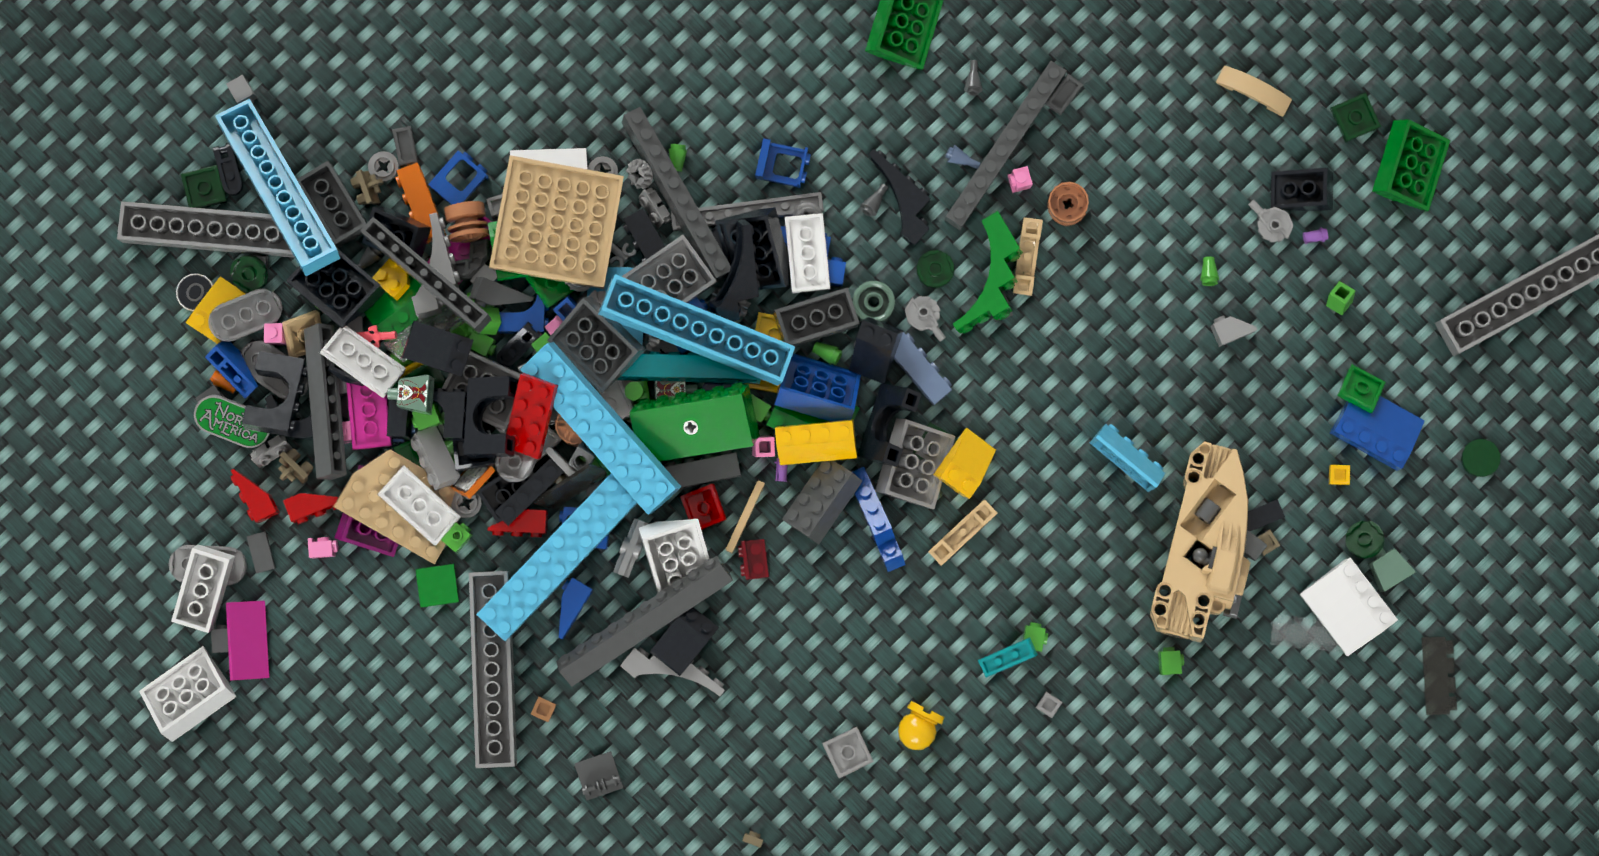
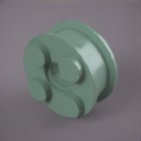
M868 281L857 288L852 302L860 321L870 317L880 322H885L893 312L895 298L893 292L886 284L879 281ZM869 299H877L879 305L877 307L869 306Z

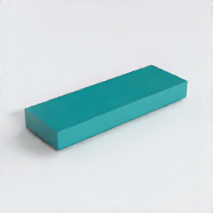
M1029 637L983 657L978 662L987 678L1031 659L1038 654Z

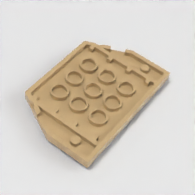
M389 449L351 475L333 507L435 564L446 544L440 540L434 546L377 494L403 465L449 507H451L455 491L450 487L451 485L434 490L433 486L428 482L425 469Z

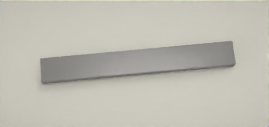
M821 192L698 208L708 227L716 226V220L764 208L776 207L778 218L792 216L795 207L799 206L802 202L807 203L809 201L817 204L822 212H824ZM671 211L673 231L682 230Z

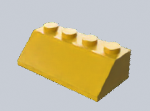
M854 419L778 426L775 428L780 465L857 458Z

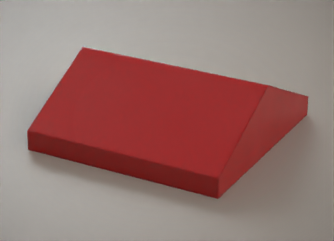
M714 483L680 496L688 520L698 519L701 530L727 520Z

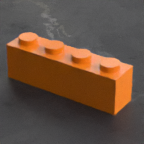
M417 162L396 170L398 176L395 179L399 188L403 187L405 194H402L405 204H409L411 208L409 212L410 218L431 227L427 243L432 242V226L429 214L436 212L438 214L421 166Z

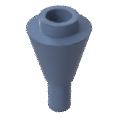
M956 145L953 148L949 147L945 155L949 163L968 165L975 169H978L980 166V162L971 159Z

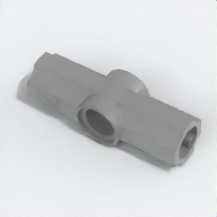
M634 518L629 533L620 548V556L616 562L614 573L629 578L636 559L638 560L643 548L638 528L648 525V523Z

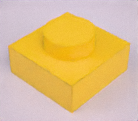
M1329 465V484L1350 485V465Z

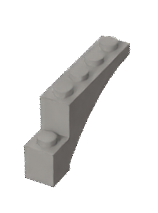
M437 212L429 214L432 226V254L429 264L459 289L458 282H461L458 271H454L453 265L456 264L453 253H450L448 249L451 243L448 235L445 236L443 229L446 228L444 218H440ZM421 285L417 294L412 297L417 317L423 319L442 313L441 307L443 303Z
M641 647L639 650L634 648L620 665L634 678L642 674L679 676L654 655L649 659L648 656L650 654ZM694 660L682 675L679 676L697 682L719 696L725 691L722 688L724 684L717 678L712 680L708 677L709 672L701 665L697 668L692 664Z

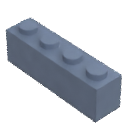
M903 332L894 360L928 401L935 406L952 391L950 388L952 384L946 377L942 378L938 374L940 370L933 362L931 364L926 359L927 354L923 349H917L913 344L915 342L913 337L909 333L905 334Z

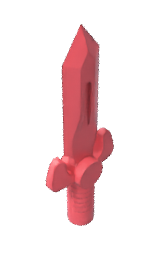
M377 325L369 327V331L356 332L370 343L372 340L376 341L372 344L377 348L380 347V340L397 339L396 331L378 332Z

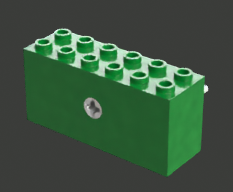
M742 382L734 383L731 387L726 388L724 386H716L708 391L697 389L694 393L690 394L679 392L671 397L661 395L653 400L649 398L640 399L629 412L633 432L658 461L752 447L760 436L749 384L743 385Z

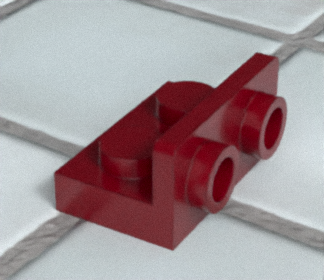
M764 539L741 541V545L738 546L739 557H743L744 565H740L741 575L745 576L746 580L769 577Z

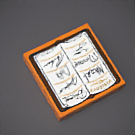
M492 466L467 469L460 475L461 477L450 487L455 492L471 499L491 477L495 469Z

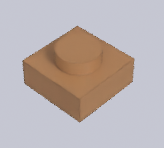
M538 697L531 715L549 722L557 704Z

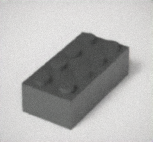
M329 161L297 179L337 248L362 235L360 230L367 224V221Z
M848 287L776 309L773 313L782 341L793 346L853 329L860 324Z
M833 460L822 461L782 520L819 545L862 483V480Z

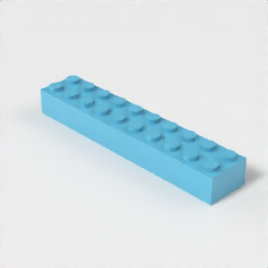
M248 99L215 115L222 132L305 276L339 260L340 256L337 248L251 100Z
M616 274L610 281L598 315L777 386L783 382L795 349L793 345Z
M554 342L544 345L520 368L525 374L558 385L553 405L554 409L647 514L654 513L681 488V485Z
M611 473L476 615L506 642L637 505V502Z

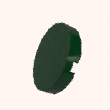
M930 250L924 253L918 260L916 267L917 276L920 281L931 288H940L948 284L955 270L951 257L940 250Z
M243 255L235 259L230 268V276H232L234 286L245 293L262 289L267 282V268L264 262L256 256Z
M1477 439L1469 442L1464 447L1461 456L1463 468L1469 474L1476 477H1485L1493 474L1498 469L1501 459L1497 446L1487 439Z
M1359 521L1348 529L1345 542L1351 554L1358 558L1366 559L1377 555L1382 550L1385 537L1382 529L1372 521Z

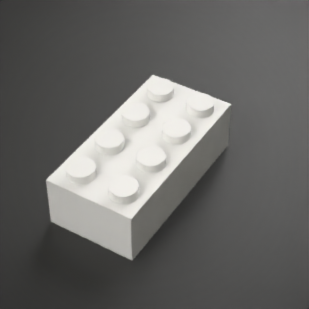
M196 545L192 548L171 622L207 633L215 628L234 562V555L201 545Z

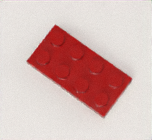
M525 373L520 374L506 433L515 437L514 451L535 459L541 458L558 385Z

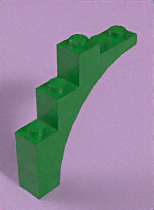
M998 211L982 220L991 250L990 270L983 292L976 303L964 316L953 323V326L960 334L971 331L977 323L986 322L991 315L996 321L998 319L1003 320L1013 311L1002 291L1012 289L1015 283L1018 282L1007 263L1019 259L1023 251Z

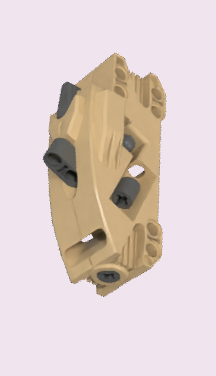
M1203 442L1189 457L1183 481L1185 493L1163 580L1156 588L1150 616L1157 632L1200 643L1204 638L1210 614L1219 615L1224 611L1223 616L1237 619L1250 568V561L1244 557V554L1253 561H1256L1267 547L1266 543L1247 530L1248 496L1238 450L1212 445L1208 442ZM1194 460L1200 461L1201 464H1196ZM1188 479H1195L1197 482L1192 483ZM1196 544L1199 548L1193 552L1191 561H1189L1186 556ZM1167 590L1169 595L1162 596L1159 591ZM1198 600H1205L1207 602V606H1201L1198 603ZM1161 608L1165 614L1157 615L1154 610ZM1199 618L1202 620L1203 624L1196 625L1193 622V619Z

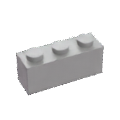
M437 426L414 434L411 439V446L419 456V463L427 473L429 484L433 486L434 490L455 484L461 476L455 470V464Z

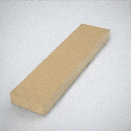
M757 481L726 547L727 552L733 554L765 483Z

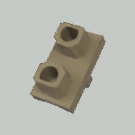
M356 171V176L350 179L354 189H362L363 193L356 197L358 204L377 205L381 203L378 193H381L379 186L384 184L383 180H377L375 174L370 175L369 171Z
M293 448L287 453L283 451L279 455V462L282 464L278 468L282 472L280 479L284 481L288 478L293 482L297 478L302 484L306 483L308 476L313 471V466L307 461L299 466L296 461L301 455L296 449Z

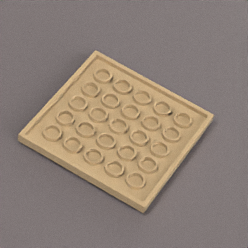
M510 155L489 269L604 289L624 176Z

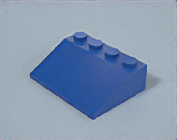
M792 354L783 382L779 384L774 405L831 422L851 420L855 410L861 375L841 367Z
M1380 396L1372 413L1347 401L1330 434L1398 471L1403 469L1425 421Z

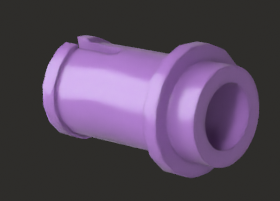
M1320 227L1319 230L1303 232L1304 243L1325 242V240H1328L1327 229Z
M777 458L775 462V481L787 482L788 465H780L779 458Z

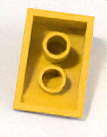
M220 276L186 323L219 344L222 340L216 338L209 328L208 319L210 313L218 305L246 293Z
M965 428L933 475L961 496L970 499L981 484L996 449L968 428Z

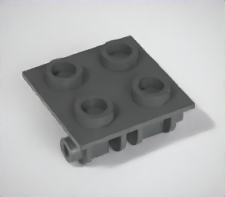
M611 751L574 764L586 801L623 788Z

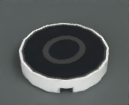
M190 274L184 277L176 289L180 305L189 311H194L211 289L213 283L201 274Z

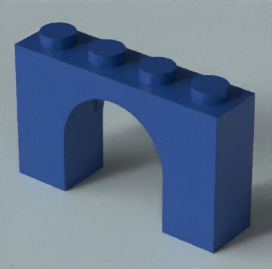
M537 295L533 306L524 312H499L501 325L498 332L500 334H516L527 322H530L535 331L544 334L546 332L545 326L549 323V318H546V311H549L550 307L547 309Z

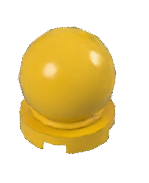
M911 701L907 708L911 709V713L904 716L899 723V739L908 749L923 750L929 747L935 740L937 733L935 725L937 723L942 725L945 717L933 711L928 714L923 711V706Z

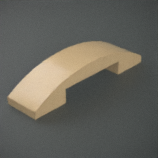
M1225 65L1215 82L1267 106L1266 109L1282 117L1292 101L1291 98L1271 85Z
M1023 218L1019 242L1023 253L1016 262L1015 277L1018 282L1013 287V293L1032 296L1043 220Z
M984 499L928 552L942 566L998 513Z

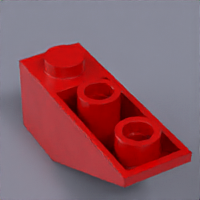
M231 470L233 474L230 476L235 486L239 487L241 491L239 493L240 499L243 503L247 504L249 508L247 513L252 521L255 520V522L261 523L280 513L272 495L239 471Z
M300 493L283 500L291 522L302 524L309 521L308 517L313 515L320 517L327 513L326 510L331 508L337 510L333 506L339 497Z
M527 509L509 526L504 521L488 527L487 531L492 532V535L504 536V532H509L511 536L523 537V533L531 534L530 537L542 538V534H547L548 511Z

